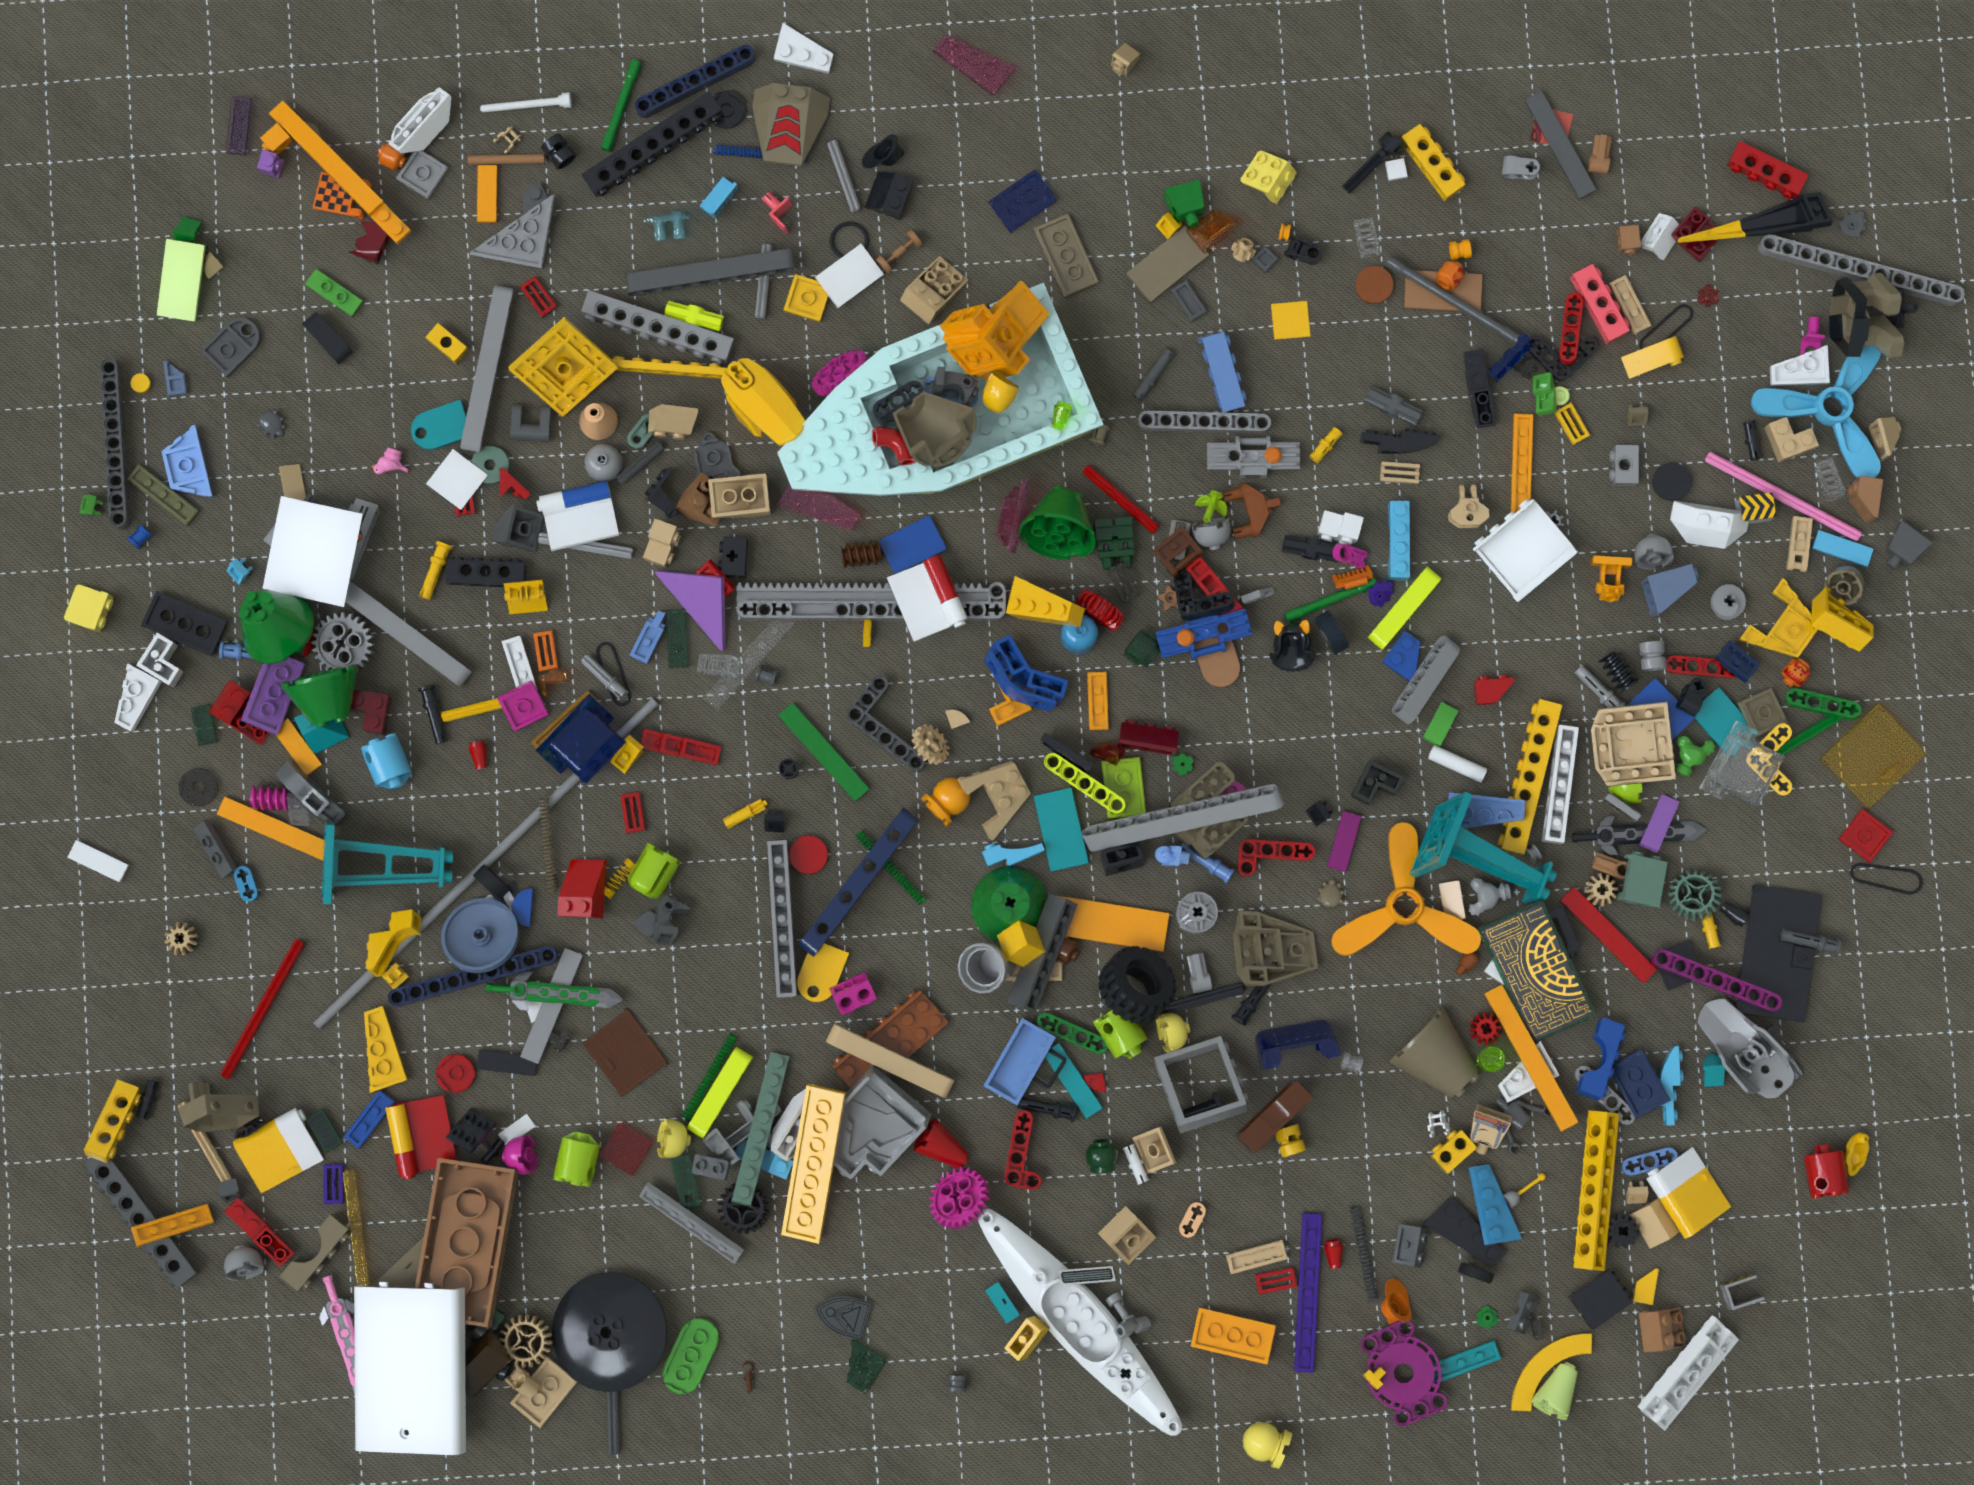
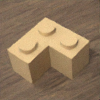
M1787 417L1771 422L1764 427L1778 463L1810 452L1819 446L1812 428L1794 434Z
M654 519L648 535L650 540L643 556L645 561L664 568L668 564L671 565L674 558L672 551L674 546L679 545L681 539L677 526Z

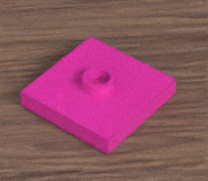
M532 680L497 696L514 732L549 715Z

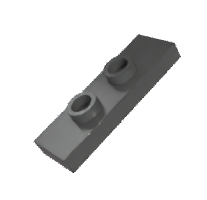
M209 819L203 820L193 830L221 879L226 878L237 867Z

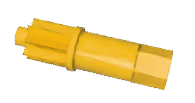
M759 799L723 818V821L729 829L765 810V806L768 803L766 800L762 801Z

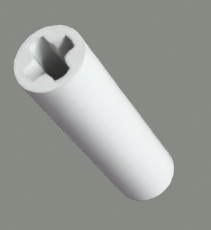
M1433 745L1428 756L1429 760L1480 783L1487 772V768L1436 745Z

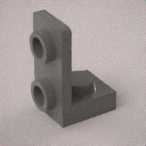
M695 1154L691 1173L727 1180L730 1161Z

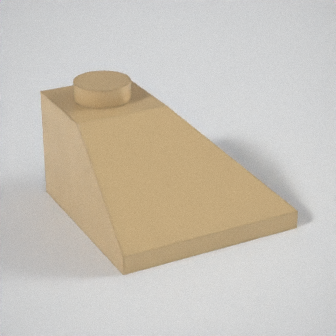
M1895 417L1879 418L1868 426L1873 446L1880 462H1883L1892 454L1900 437L1901 427L1899 422H1896Z

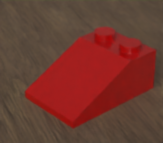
M571 859L558 898L557 916L603 919L607 860Z

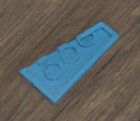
M1490 1165L1470 1167L1469 1173L1484 1245L1521 1240V1235Z

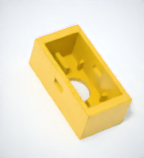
M439 323L425 337L456 365L469 351L463 343ZM444 337H449L452 340V344L448 348L441 346V339Z

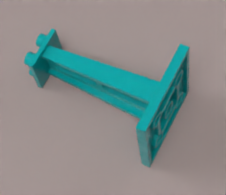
M1464 792L1436 805L1409 875L1417 878L1445 866L1448 857H1451L1525 888L1526 891L1521 903L1526 904L1531 901L1538 903L1541 898L1544 900L1548 898L1550 889L1546 888L1545 884L1547 881L1552 883L1557 875V872L1551 870L1552 862L1532 868L1461 827L1472 798L1471 794Z
M325 821L322 876L323 904H331L332 886L437 882L439 887H443V883H452V871L444 870V863H453L452 850H445L440 845L439 850L335 839V825L333 821ZM340 850L384 854L386 856L385 872L377 875H339L338 853ZM394 855L430 858L433 860V870L431 873L393 874L391 872L392 857Z

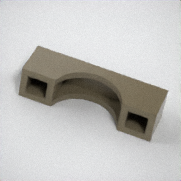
M330 1214L318 1228L321 1237V1248L317 1256L308 1262L292 1261L279 1277L297 1291L306 1290L313 1282L311 1278L314 1274L318 1275L324 1269L325 1265L323 1263L326 1259H331L337 1253L336 1247L339 1243L343 1244L349 1238L350 1234L348 1232L351 1228L334 1214Z

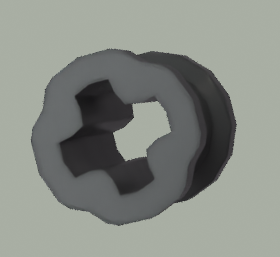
M759 665L754 681H762L773 687L778 671L765 669L763 665Z

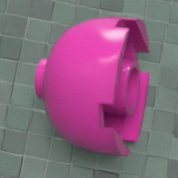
M529 1135L512 1138L505 1146L502 1160L507 1168L515 1169L517 1175L532 1174L531 1172L536 1171L538 1153L533 1154V1147L536 1146L533 1138Z

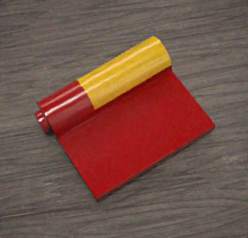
M444 1095L385 1107L399 1177L407 1180L415 1178V1174L420 1171L435 1169L438 1158L457 1161L454 1144L445 1138L450 1133L451 1126Z

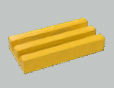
M1572 402L1558 409L1557 413H1554L1572 445L1590 436ZM1568 408L1584 435L1581 436L1567 412ZM1561 412L1564 414L1577 439H1575L1573 434L1571 433L1569 427L1567 426L1565 420L1561 415Z

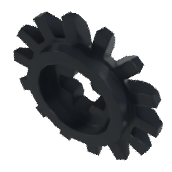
M258 1116L244 1124V1126L239 1127L234 1137L236 1139L245 1138L253 1134L261 1127L265 1117Z

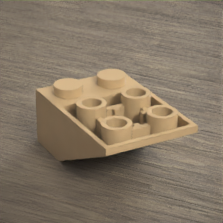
M939 256L905 289L900 301L926 323L930 324L964 287L968 279Z

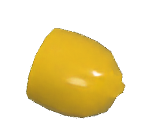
M993 371L983 391V404L991 412L1002 413L1013 403L1019 387L999 371Z

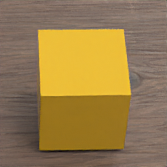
M1020 920L997 935L1006 959L1022 967L1045 952L1037 928Z

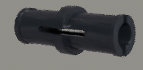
M1749 421L1744 422L1745 444L1748 445L1750 461L1762 459L1759 446L1760 437L1757 436L1755 421H1750V423Z
M147 1079L143 1096L140 1097L141 1102L136 1117L145 1120L149 1119L152 1104H155L156 1100L154 1098L160 1082Z

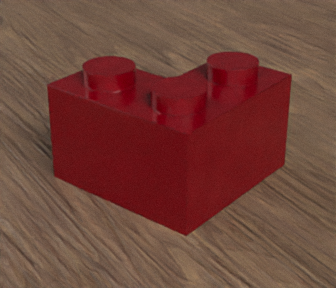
M354 690L350 711L365 713L363 731L379 735L386 734L392 697L386 694Z

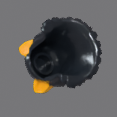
M1308 620L1302 621L1300 625H1283L1281 622L1276 621L1274 624V653L1270 652L1269 654L1272 663L1277 668L1290 672L1301 671L1310 667L1314 662L1315 652L1313 650L1310 651L1312 642L1309 635L1310 624Z

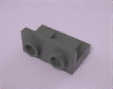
M1399 1224L1392 1263L1421 1268V1264L1425 1260L1424 1247L1429 1238L1427 1229Z

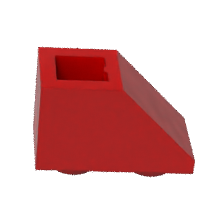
M1498 675L1497 679H1490L1489 676L1478 677V680L1473 682L1475 706L1495 704L1513 684L1514 677L1509 678V675Z

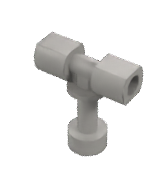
M1119 1292L1112 1294L1106 1299L1109 1307H1115L1123 1319L1114 1329L1119 1339L1129 1337L1133 1332L1136 1334L1144 1332L1151 1326V1322L1146 1316L1136 1319L1134 1315L1129 1316L1121 1304L1123 1298Z

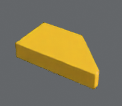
M1654 1268L1635 1282L1632 1301L1653 1305L1659 1269Z

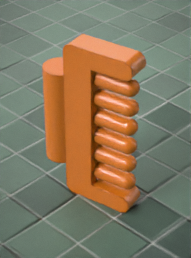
M1366 565L1365 570L1364 568L1357 569L1356 573L1353 570L1351 573L1347 572V576L1345 573L1342 576L1334 574L1332 579L1337 589L1344 587L1347 590L1368 584L1367 580L1373 579V573L1369 565Z

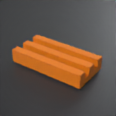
M553 631L533 633L539 672L559 669ZM546 635H549L553 665H550ZM540 636H542L546 666L542 665L538 639Z

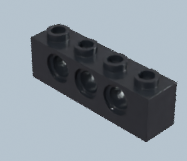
M454 556L452 559H447L446 583L459 586L504 587V583L526 581L527 565L522 563L520 559H510V562H502L503 559L491 558V561H483V558L480 557L464 560V557ZM465 567H471L472 572L469 575L465 576L462 574ZM484 568H491L489 576H482ZM503 569H510L508 577H501Z

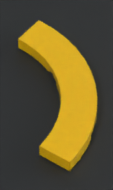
M1592 1334L1570 1335L1551 1342L1537 1352L1528 1361L1517 1380L1511 1400V1411H1531V1400L1543 1376L1554 1365L1568 1357L1592 1354Z

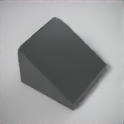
M235 1178L217 1184L219 1196L224 1202L235 1200L237 1197H244Z

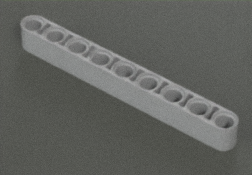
M494 285L460 449L480 452L514 294L513 288Z

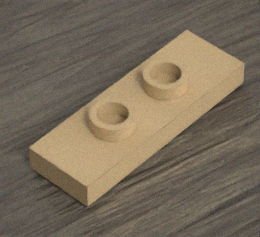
M1283 1240L1226 1255L1230 1274L1288 1259Z

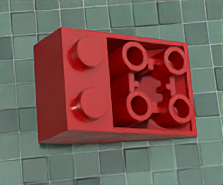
M229 679L208 712L259 745H262L269 732L241 721L251 693Z

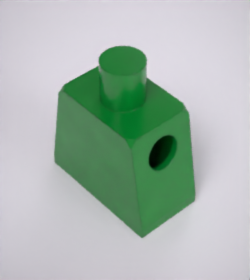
M1200 180L1165 188L1163 199L1177 222L1186 220L1189 228L1198 226L1200 224L1198 217L1204 211Z

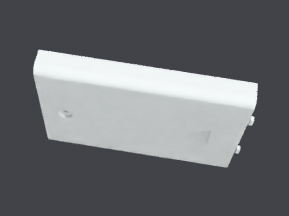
M379 1282L380 1287L354 1286L355 1450L459 1455L465 1453V1288L434 1289V1283H425V1288L388 1287V1282ZM405 1430L409 1431L408 1435L405 1434Z

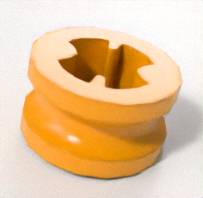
M1281 223L1278 240L1285 239L1288 242L1291 224L1285 226L1284 223Z

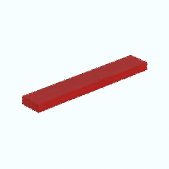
M1572 887L1559 900L1642 984L1657 971L1575 887Z

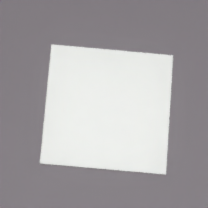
M281 496L263 589L344 607L363 514Z

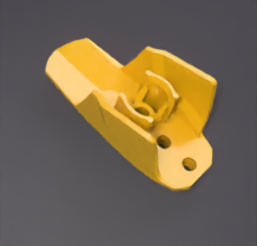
M748 358L738 359L737 362H732L728 365L727 370L722 374L721 382L726 391V399L738 421L754 436L763 438L765 433L779 446L795 440L802 433L805 426L802 424L806 420L798 411L796 401L766 368L761 367Z

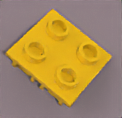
M543 580L504 583V596L508 604L509 615L548 611Z

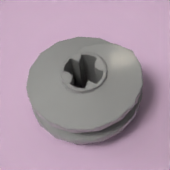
M1725 584L1717 588L1710 600L1711 608L1715 615L1723 620H1732L1738 617L1746 606V598L1743 591L1731 584ZM1727 598L1728 601H1732V604L1729 606L1728 603L1724 602Z

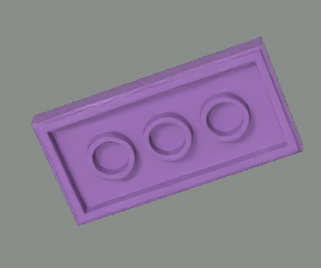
M289 656L286 657V661L280 663L262 664L241 721L271 734H279L291 702L289 696L281 688L280 683L290 681V684H292V680H296V678L301 676L305 663Z

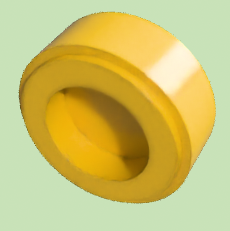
M136 374L131 379V387L137 393H146L151 388V380L145 374Z

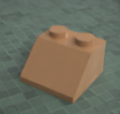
M1859 476L1848 485L1847 495H1849V502L1865 523H1871L1878 518L1883 479Z

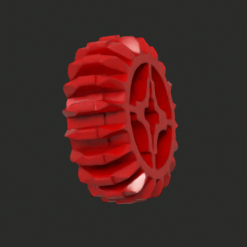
M1083 590L1075 601L1076 605L1085 608V615L1091 617L1096 623L1110 631H1116L1118 627L1120 628L1125 618L1124 614L1113 604L1089 590Z

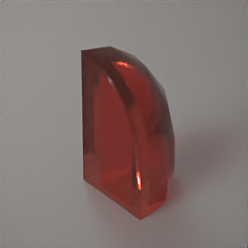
M1105 742L1097 744L1090 750L1089 754L1117 766L1125 753V748Z

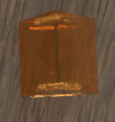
M1213 210L1199 220L1200 224L1198 226L1188 228L1186 232L1205 254L1232 234L1239 222L1233 217Z

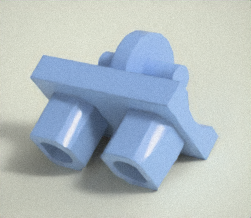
M1161 846L1156 849L1155 858L1158 862L1162 863L1161 866H1179L1181 864H1188L1190 853L1181 851L1182 847Z

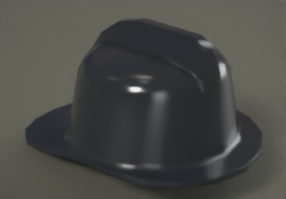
M891 134L872 146L862 158L863 167L873 168L878 164L888 167L894 165L904 155V150L898 144L897 136Z

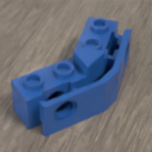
M1011 635L993 643L984 661L1003 693L1013 701L1052 712L1055 705H1059L1063 700L1068 680L1031 669Z

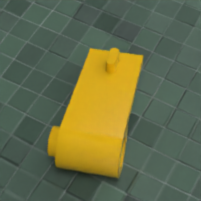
M1674 336L1623 356L1621 359L1630 379L1668 363L1671 366L1682 363L1681 358H1684L1677 337Z

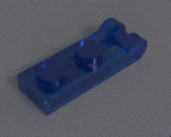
M1521 334L1517 339L1518 343L1513 348L1506 350L1503 358L1490 367L1488 374L1496 383L1532 348V342L1526 334Z

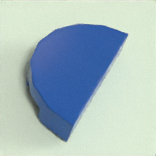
M533 888L519 892L512 903V913L517 922L527 927L531 925Z

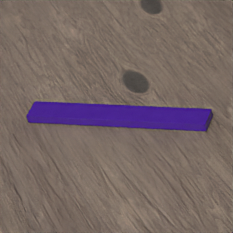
M1302 1213L1294 1372L1314 1373L1322 1214Z

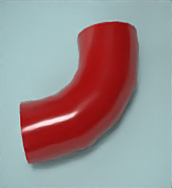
M873 427L872 441L875 447L882 446L891 449L896 454L898 464L901 466L917 462L910 455L899 431L893 428Z

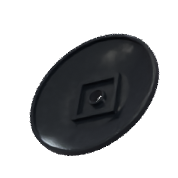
M598 1273L577 1282L561 1299L553 1318V1346L564 1370L581 1385L602 1392L621 1391L641 1383L658 1366L667 1343V1320L660 1301L643 1282L623 1273ZM605 1327H609L612 1331L609 1338L603 1336L602 1331Z

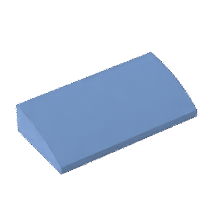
M1022 1018L987 1078L984 1087L1018 1105L1056 1037Z

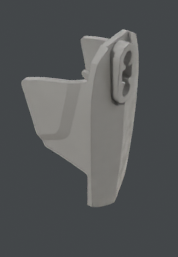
M1725 998L1710 1001L1703 1006L1697 1023L1715 1046L1724 1068L1746 1093H1759L1765 1098H1777L1793 1084L1794 1072L1790 1066L1791 1058L1789 1054L1765 1029L1758 1027L1746 1018ZM1764 1065L1768 1066L1769 1072H1762L1761 1067ZM1776 1080L1782 1081L1781 1087L1775 1086Z

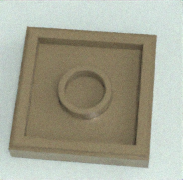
M1772 688L1737 703L1753 738L1771 731L1779 723H1788Z

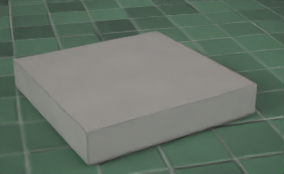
M422 150L414 151L396 177V180L429 200L448 172L449 167Z

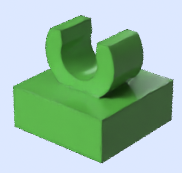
M83 495L79 514L85 516L92 514L100 515L101 512L96 511L94 506L96 504L103 505V502L96 500V496Z

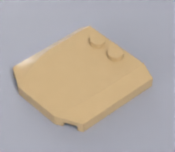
M1667 701L1598 709L1591 727L1595 769L1607 786L1676 779Z

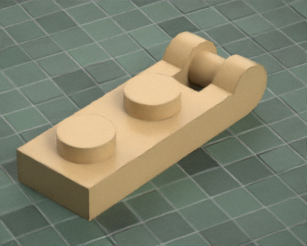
M1792 517L1786 570L1799 569L1800 572L1807 571L1813 518ZM1795 556H1800L1801 562L1795 561Z

